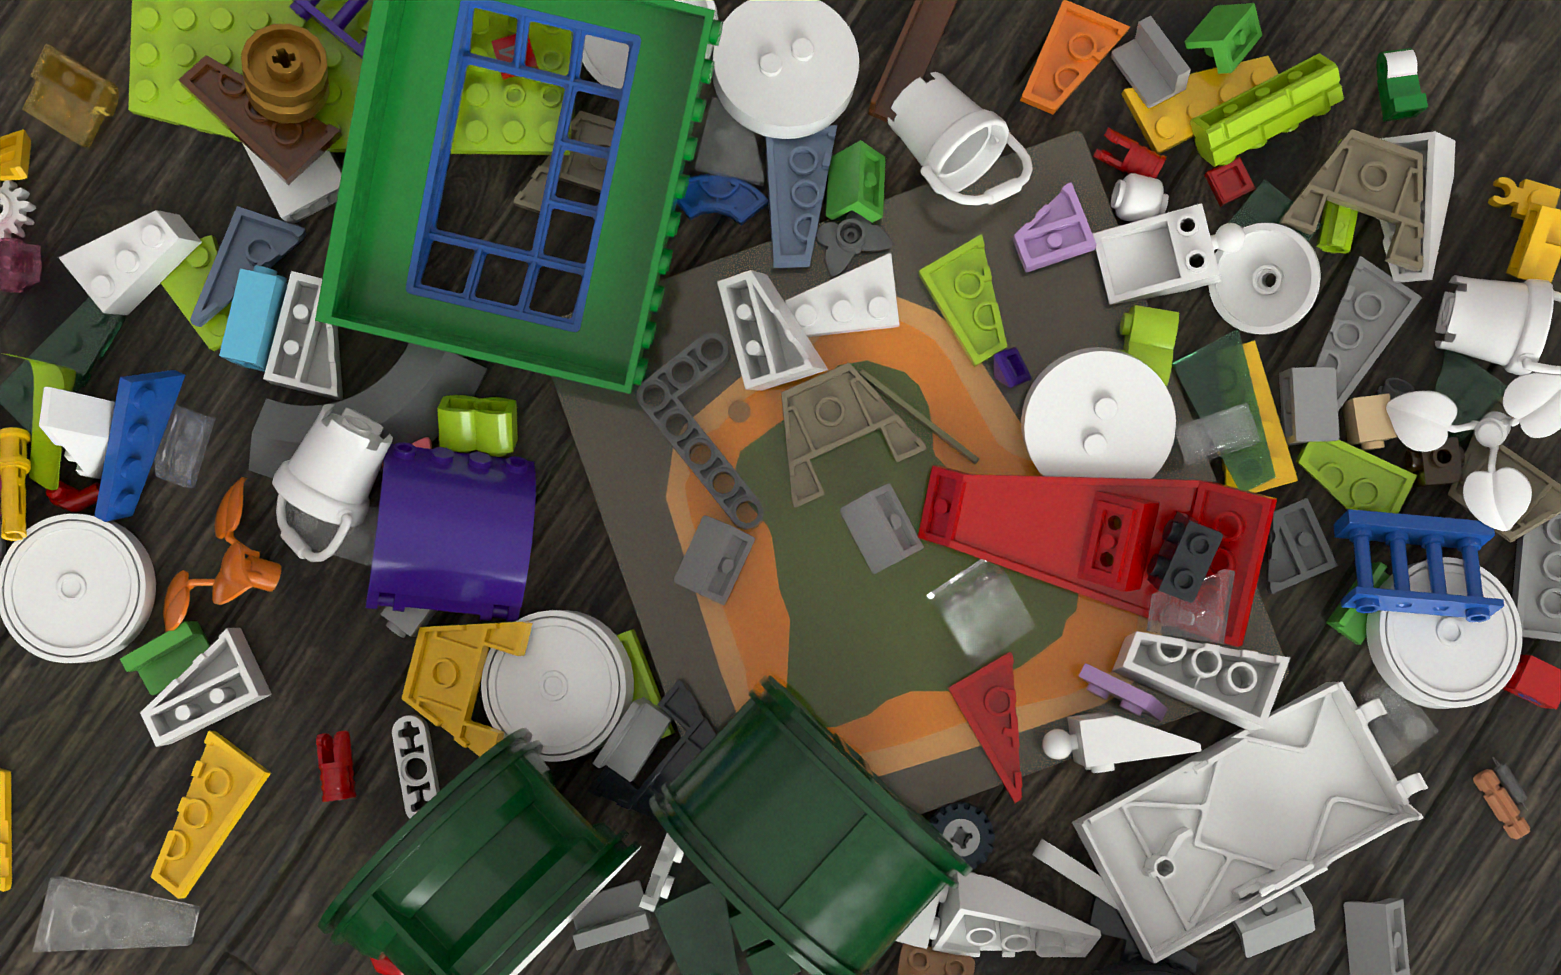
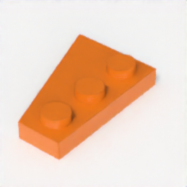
M1063 0L1020 101L1053 115L1130 29V26L1068 0Z

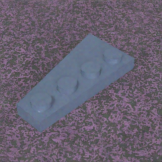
M829 125L815 134L802 138L779 139L765 136L773 268L810 267L837 125Z

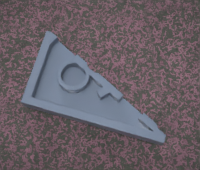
M237 206L190 318L192 325L202 327L233 300L240 268L250 271L254 270V266L271 268L305 239V228Z

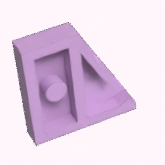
M1072 182L1067 183L1048 205L1045 204L1036 213L1035 218L1031 222L1026 223L1014 234L1013 242L1025 273L1095 250L1097 244Z
M1087 663L1084 664L1079 674V677L1088 683L1087 691L1105 700L1111 695L1121 700L1120 707L1137 716H1140L1143 712L1162 722L1168 710L1154 696Z

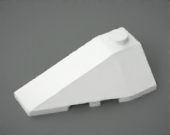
M1436 131L1382 138V140L1423 154V201L1420 202V222L1423 223V237L1421 238L1423 266L1421 270L1414 272L1389 263L1393 281L1398 283L1432 280L1454 179L1455 140ZM1379 219L1384 234L1383 245L1387 255L1396 225Z
M44 387L39 427L54 445L63 446L66 449L64 457L68 461L77 463L76 471L79 475L101 479L115 402L52 387Z
M957 871L954 877L959 882V885L955 889L949 886L945 902L940 903L938 912L940 925L936 940H932V950L971 957H980V951H1002V957H1015V952L1036 951L1040 957H1086L1101 938V932L1099 929L995 878L978 875L974 872H970L965 877Z

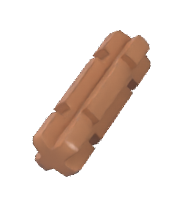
M1486 769L1473 777L1475 785L1479 791L1485 792L1483 797L1498 820L1505 823L1503 828L1509 837L1519 839L1528 834L1530 826L1524 817L1518 816L1520 814L1519 809L1504 786L1500 787L1498 785L1500 780L1494 771Z

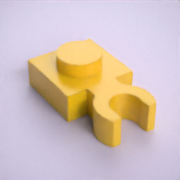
M1501 177L1493 182V186L1502 188L1505 192V197L1501 198L1494 195L1488 200V204L1496 208L1506 205L1513 206L1511 217L1525 220L1531 202L1556 208L1561 189L1528 179L1521 181L1519 187H1517L1513 180Z

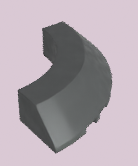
M409 343L398 362L378 382L353 397L330 403L335 404L332 413L342 415L346 407L369 417L384 427L380 434L382 439L391 434L393 437L391 444L400 442L412 444L424 437H429L432 442L439 436L437 408L443 396L466 395L474 397L488 369L455 353ZM266 398L252 431L248 470L273 478L280 465L292 458L317 419L323 405H290Z

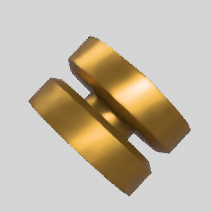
M272 24L257 30L246 41L241 53L242 72L245 80L246 95L257 112L266 119L279 123H300L314 117L325 106L329 96L326 51L316 36L307 29L296 25Z

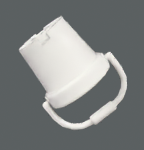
M938 72L930 73L935 80H931L928 83L919 77L900 93L891 107L897 115L894 121L888 117V124L922 166L921 174L926 178L935 193L942 194L947 199L960 204L981 205L987 203L992 205L1020 192L1022 186L1029 181L1033 171L1031 157L1009 132L1006 122L996 113L979 107L943 74ZM1006 144L1022 160L1023 171L1018 178H1012L986 190L982 195L972 196L958 193L975 183L991 168L1001 155Z
M1457 275L1450 279L1449 283L1457 284L1458 287L1455 293H1444L1435 332L1445 334V341H1435L1437 348L1502 365L1507 372L1519 376L1529 374L1532 371L1561 374V366L1538 363L1550 329L1554 300L1561 302V293L1554 291L1553 285L1548 280L1527 279L1525 282L1519 283L1468 278Z
M335 404L323 405L317 419L292 458L280 465L272 481L279 494L276 515L278 526L281 530V538L299 558L307 559L310 562H321L334 555L350 527H355L364 522L370 505L369 494L393 439L391 434L382 439L380 434L384 427L355 410L345 407L342 415L332 413ZM287 501L311 516L340 526L326 549L318 553L312 552L311 547L295 529L289 527L286 518Z

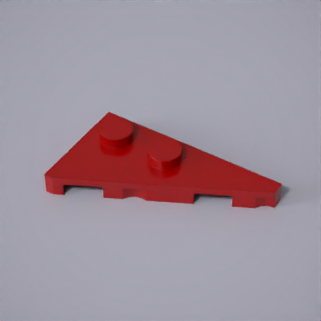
M1007 652L948 686L947 689L1012 801L1016 803L1022 798V774L1019 761L1020 745L1018 716L1016 715V689H1014V658L1011 652Z

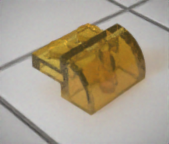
M45 44L30 75L36 82L22 110L82 147H90L105 116L113 117L119 99L118 87L115 83L53 45Z

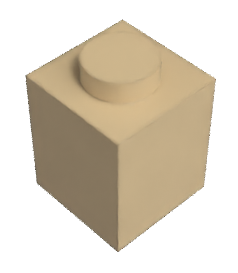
M1389 393L1352 398L1345 401L1342 405L1348 444H1361L1363 451L1384 448V441L1397 437L1386 410L1387 403L1391 401Z

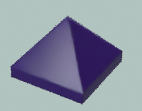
M1016 347L994 354L995 379L1009 388L1032 380Z

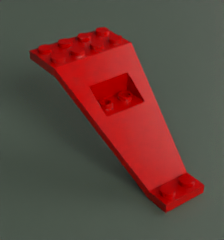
M933 465L918 538L958 550L1159 623L1239 647L1243 645L1277 498L1208 480L969 474L941 465ZM1177 511L1189 515L1200 524L1223 534L1222 541L1193 603L1158 591L1147 580L1149 576L1147 574L1148 564L1154 554H1159L1164 542L1162 539L1164 528L1170 519L1174 520ZM1116 516H1118L1122 522L1121 527L1119 529H1117L1114 525V519ZM1108 553H1111V555L1113 556V563L1111 566L1106 561V555Z

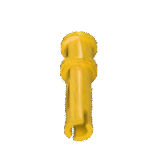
M9 427L0 429L1 538L10 541L22 540L23 537H27L25 479L29 470H31V461L27 459V444L30 442L31 434L22 428Z

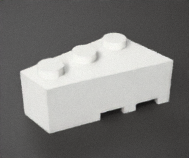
M155 210L59 257V259L103 313L129 315L202 241L180 215Z
M749 270L717 281L745 389L763 391L828 370L767 274Z
M291 271L263 379L274 385L342 401L343 390L338 326L315 321L322 278Z
M226 628L218 636V640L204 653H201L180 677L174 679L140 712L156 747L173 744L272 695L241 628Z

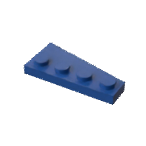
M176 370L120 377L94 517L107 522L133 516L186 376L185 374Z

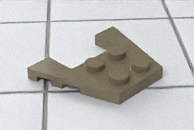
M579 111L571 122V139L609 148L616 121ZM571 151V155H564L559 181L601 193L607 161L603 158ZM551 155L547 157L541 166H538L524 190L517 194L514 199L515 206L540 214Z
M1351 129L1285 212L1279 224L1311 235L1316 230L1325 201L1336 203L1395 224L1396 229L1385 261L1418 272L1423 266V255H1421L1423 223L1420 222V202L1423 201V154Z
M849 362L781 392L791 496L794 509L825 496L810 460L878 429L881 431L895 464L927 450L923 441L906 426V423L881 399V396Z
M1493 390L1489 392L1481 416L1477 420L1478 422H1480L1485 414L1492 411H1498L1506 416H1510L1504 409L1502 396ZM1473 430V436L1467 451L1464 453L1465 463L1462 467L1463 482L1452 484L1448 493V498L1472 516L1474 515L1467 507L1463 496L1464 483L1467 476L1474 471L1488 472L1490 448L1483 446L1476 439L1475 430ZM1501 444L1497 452L1496 471L1505 467L1514 468L1527 477L1532 489L1531 502L1526 512L1513 527L1507 531L1494 529L1496 533L1511 543L1561 513V484Z

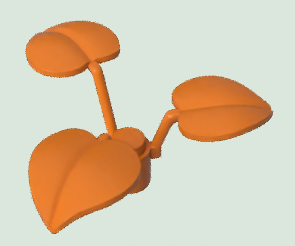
M241 477L230 487L217 509L215 535L220 539L225 537V540L231 544L223 557L220 572L215 579L189 580L188 571L182 570L173 578L164 600L163 618L165 632L174 631L181 624L189 606L190 591L196 586H213L212 600L214 604L218 605L235 599L252 587L269 592L276 588L281 575V565L259 558V551L251 550L234 537V530L239 525L242 514L243 486L247 478Z

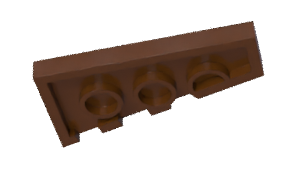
M207 55L179 79L181 86L288 186L342 136L341 130L331 124L326 125L314 117L300 123H279L266 119L250 103L246 95L243 75Z

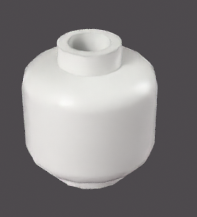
M1130 173L1123 180L1119 179L1116 182L1111 197V207L1115 208L1118 218L1129 222H1136L1164 214L1169 196L1168 194H1163V184L1160 180Z

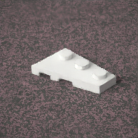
M891 253L785 300L786 305L806 336L814 337L899 327Z

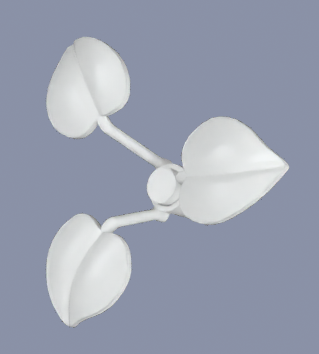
M1529 373L1519 376L1508 385L1503 397L1504 409L1510 416H1506L1498 411H1492L1485 414L1480 422L1472 420L1470 423L1452 425L1451 423L1457 416V406L1449 397L1439 392H1408L1389 401L1386 410L1396 435L1402 443L1413 450L1428 452L1440 448L1447 440L1448 431L1456 433L1471 429L1475 430V437L1478 442L1490 448L1488 472L1474 471L1467 476L1463 487L1465 503L1471 513L1485 525L1501 531L1510 530L1526 512L1531 502L1532 489L1527 477L1520 471L1510 467L1501 468L1496 471L1495 465L1499 445L1505 441L1511 426H1516L1519 423L1525 434L1533 438L1550 436L1561 428V374Z

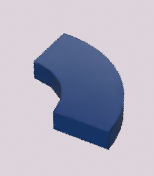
M709 174L690 177L685 198L677 199V205L689 220L702 214L719 213L731 217L739 225H743L769 204V200L749 183L735 177L709 176Z

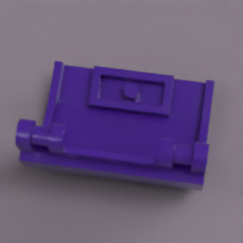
M404 442L391 444L383 459L379 511L366 608L377 609L378 606L393 607L392 611L404 612L405 607L477 614L479 615V620L491 621L493 617L503 618L506 623L516 622L519 618L520 607H522L532 545L536 497L534 462L516 456L500 458L492 457L483 452L468 454L453 452L444 447L428 449L415 447Z

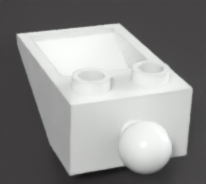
M1202 203L1092 233L1097 244L1096 252L1110 305L1188 291L1221 282L1214 250L1220 249L1227 253L1236 252L1245 242L1244 230L1235 223H1226L1219 227L1216 234L1210 235ZM1195 223V228L1190 232H1184L1181 229V225ZM1198 256H1201L1204 259V264L1199 268L1192 267L1190 265L1191 258L1196 259Z
M1107 712L1067 717L1070 735L1062 729H1053L1044 736L1042 742L1043 750L1050 758L1064 759L1072 751L1074 762L1084 766L1086 770H1091L1092 773L1115 770L1114 763L1201 751L1200 743Z

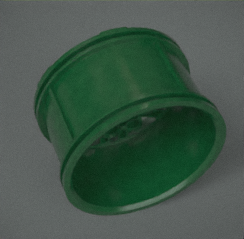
M771 675L769 677L764 676L759 682L765 690L759 693L752 689L748 693L751 698L673 782L666 781L662 785L663 794L655 793L649 799L650 807L665 831L703 875L753 925L811 975H871L869 969L946 885L953 889L959 885V882L953 875L958 871L966 877L973 868L952 849L954 846L926 818L904 802L871 770L867 761L838 734L834 733L833 735Z

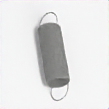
M1507 764L1497 765L1493 771L1502 786H1504L1515 804L1522 803L1528 811L1523 803L1528 797Z

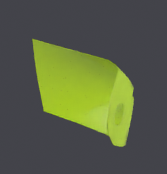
M3 353L4 355L29 360L32 366L34 393L30 456L31 470L29 471V477L47 489L56 490L58 489L63 446L54 445L39 427L44 387H52L73 392L76 371L65 366Z

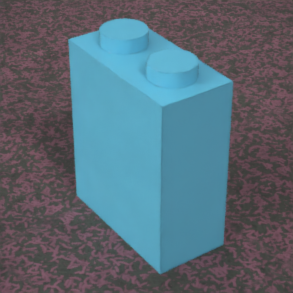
M254 266L253 271L240 268L221 345L220 357L241 367L265 372L288 285L286 283L287 278L276 275L277 271L262 266Z

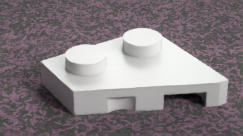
M668 833L639 907L654 912L660 897L668 898L675 877L668 875L673 861L681 863L684 852Z

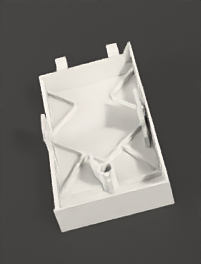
M1326 682L1271 712L1265 728L1253 731L1242 728L1072 822L1144 959L1152 963L1159 962L1328 870L1329 864L1402 824L1423 819L1422 814L1413 808L1408 801L1412 794L1428 788L1421 774L1415 773L1397 781L1367 725L1372 719L1387 714L1379 698L1357 707L1343 682Z

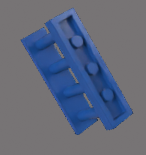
M1348 509L1334 523L1335 538L1349 539L1350 542L1354 543L1358 587L1353 588L1341 599V607L1356 608V611L1359 613H1373L1380 610L1464 617L1468 622L1487 621L1493 614L1504 607V599L1486 598L1483 596L1478 550L1495 536L1494 528L1485 525L1481 521ZM1369 541L1385 542L1386 545L1390 546L1394 590L1374 588ZM1406 544L1421 545L1422 548L1426 549L1431 593L1410 590ZM1442 547L1457 548L1459 552H1462L1467 596L1447 594Z

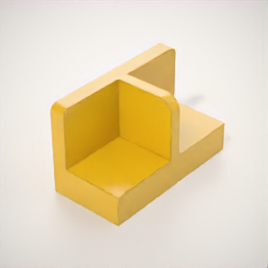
M1531 202L1506 273L1525 280L1541 279L1548 280L1551 283L1561 258V210Z

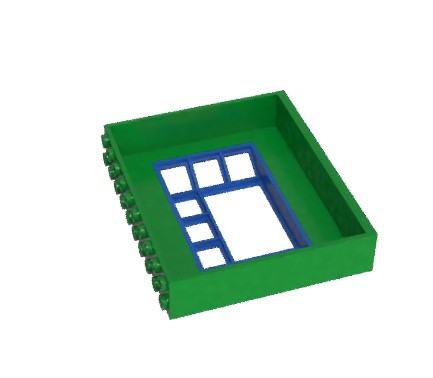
M373 0L315 321L631 394L636 385H642L648 368L649 359L644 358L643 353L645 348H650L656 332L657 323L652 322L651 317L653 311L658 312L663 300L665 286L659 285L661 274L666 275L671 264L673 250L667 248L669 236L674 237L677 235L681 212H676L675 208L677 199L685 198L690 175L683 174L686 160H693L698 138L692 136L694 122H702L706 100L700 98L703 83L710 85L715 64L713 60H709L711 45L719 46L723 29L722 21L717 20L718 13L712 9L675 0ZM474 8L512 16L517 19L512 62L489 58L471 52ZM530 22H537L573 32L567 75H560L526 66ZM586 35L624 43L629 46L624 84L621 89L585 81L580 78ZM469 65L561 86L565 89L531 251L437 228L466 71ZM578 91L619 101L612 142L609 148L573 140L568 137ZM566 150L606 159L607 165L597 206L556 196L564 152ZM554 208L594 218L595 222L586 263L562 259L544 253L552 210ZM434 241L474 250L475 254L463 293L421 284ZM488 253L528 263V270L517 306L475 296ZM541 266L582 276L572 318L567 319L529 309Z

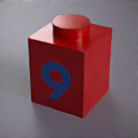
M1520 655L1515 672L1502 689L1541 708L1557 709L1561 701V669L1532 655Z

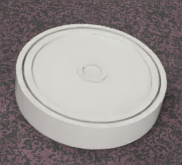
M748 0L737 7L723 22L719 46L714 45L713 61L715 64L712 78L717 96L724 108L737 122L747 129L772 138H802L815 134L831 125L849 104L859 72V52L849 26L835 10L820 0Z
M1102 347L1076 350L1048 365L1031 385L1024 401L1021 416V431L1026 450L1032 462L1043 476L1152 479L1161 469L1171 451L1176 430V415L1172 398L1159 376L1136 357L1116 349Z
M62 514L34 524L26 530V538L23 537L22 540L14 541L0 566V615L9 633L26 650L40 658L53 662H93L105 659L123 650L143 630L149 620L155 602V572L146 549L125 527L114 521L104 522L91 515Z
M1443 557L1447 594L1467 596L1463 559ZM1427 560L1408 565L1410 590L1431 593ZM1480 567L1483 596L1486 598L1504 599V607L1493 614L1487 621L1468 622L1464 617L1380 610L1368 613L1366 635L1373 663L1385 682L1405 699L1434 709L1468 707L1490 699L1511 679L1518 665L1522 650L1521 621L1515 603L1506 588L1484 568ZM1393 574L1380 586V589L1394 590Z
M541 611L517 620L516 622L528 621L533 623L525 656H516L491 648L486 657L482 672V700L492 727L505 732L503 739L521 728H527L533 735L530 743L539 740L543 745L539 755L543 761H567L587 755L601 748L610 738L633 699V670L623 644L605 624L594 617L577 611Z

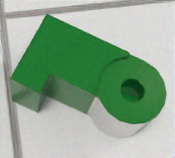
M1411 48L1380 52L1377 57L1376 69L1383 121L1416 118L1428 108L1426 93H1421L1415 52Z

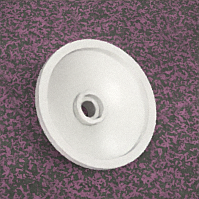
M1257 223L1242 228L1245 232V242L1238 251L1227 253L1218 249L1215 253L1221 282L1208 285L1211 300L1221 317L1241 331L1253 334H1273L1286 330L1298 323L1309 312L1316 300L1321 280L1317 255L1310 243L1301 234L1289 227L1275 223ZM1270 274H1274L1276 277V282L1272 287H1268L1265 282Z

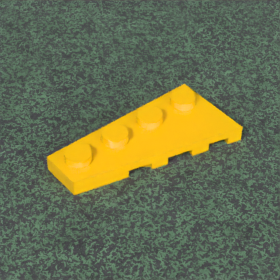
M1269 56L1240 62L1232 73L1218 74L1217 68L1192 73L1189 75L1186 90L1151 108L1146 107L1133 88L1124 89L1121 95L1151 150L1161 154L1194 137L1190 123L1191 119L1278 75V72Z
M1255 340L1216 352L1218 394L1221 400L1220 434H1222L1223 438L1222 471H1224L1225 485L1257 493L1298 481Z
M209 730L204 741L206 747L201 760L195 763L191 776H194L186 797H182L177 809L179 815L173 830L168 831L150 876L178 899L186 898L271 774L270 771L216 731Z

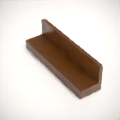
M915 0L871 99L868 115L887 123L888 117L893 121L895 120L897 114L891 109L894 101L914 80L919 77L924 78L958 0Z

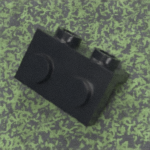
M1177 511L1174 520L1170 519L1164 528L1162 535L1164 542L1159 554H1154L1148 564L1147 574L1149 576L1147 580L1158 591L1193 603L1222 541L1223 534L1200 524L1191 516Z

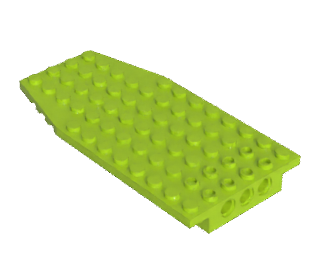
M132 0L128 110L136 115L178 126L191 127L201 132L214 133L241 142L181 86L179 79L205 55L243 75L241 53L246 41L257 30L269 25L292 24L311 32L320 40L326 51L329 96L325 106L314 118L326 125L331 124L341 130L342 136L326 151L346 153L362 59L314 19L310 18L306 22L289 7L293 3L292 0ZM321 0L315 8L332 20L348 0ZM369 0L343 30L359 44L368 32L373 0ZM474 8L471 52L496 59L491 41L516 34L517 19L512 16ZM530 22L529 38L539 69L567 75L573 32L537 22ZM469 65L466 71L451 154L552 155L565 89L561 86L519 76L504 80L499 71ZM574 104V109H573V113H572L571 122H572V120L575 118V104ZM570 123V128H569V133H568V137H569L570 139H571V123ZM566 150L564 155H571V151Z

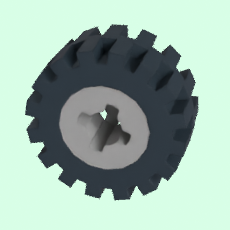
M953 801L945 806L942 805L931 815L929 822L954 846L952 849L973 869L978 868L977 866L980 863H984L989 853H992L994 848L993 841H995L992 823L987 815L975 805L963 801Z

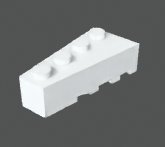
M1136 631L1125 637L1112 671L1246 730L1253 731L1265 728L1290 657L1259 654L1255 651L1220 647V645L1201 644L1185 641L1184 639Z

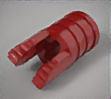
M1108 127L1104 136L1109 141L1128 148L1129 151L1124 161L1104 149H1097L1093 157L1122 172L1125 171L1128 174L1135 173L1156 179L1167 156L1163 154L1161 156L1157 152L1139 145V142Z
M346 730L338 731L334 735V739L327 733L317 735L318 765L321 774V791L323 792L322 802L357 797L353 777L350 734Z

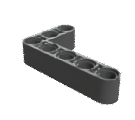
M707 332L644 380L642 385L638 387L637 400L643 411L732 522L740 529L753 530L762 523L764 517V509L760 500L680 402L728 362L730 354L726 339L719 333ZM709 343H717L723 348V352L719 358L709 360L702 355L703 348ZM685 365L691 367L694 370V375L690 381L679 383L674 380L673 375L678 367ZM654 388L661 389L665 395L663 402L658 406L647 405L645 403L646 393ZM675 417H682L688 421L687 430L681 435H672L668 432V423ZM701 445L708 447L711 450V457L708 462L696 464L691 461L690 455L695 447ZM721 474L730 475L735 482L733 489L725 494L718 493L713 485L714 480ZM743 503H751L758 509L756 519L750 523L741 522L737 518V509Z

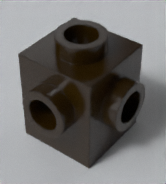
M1458 437L1447 438L1440 448L1428 452L1416 451L1408 447L1405 453V465L1409 472L1417 475L1413 488L1463 482L1462 467L1465 463L1463 448L1458 443Z

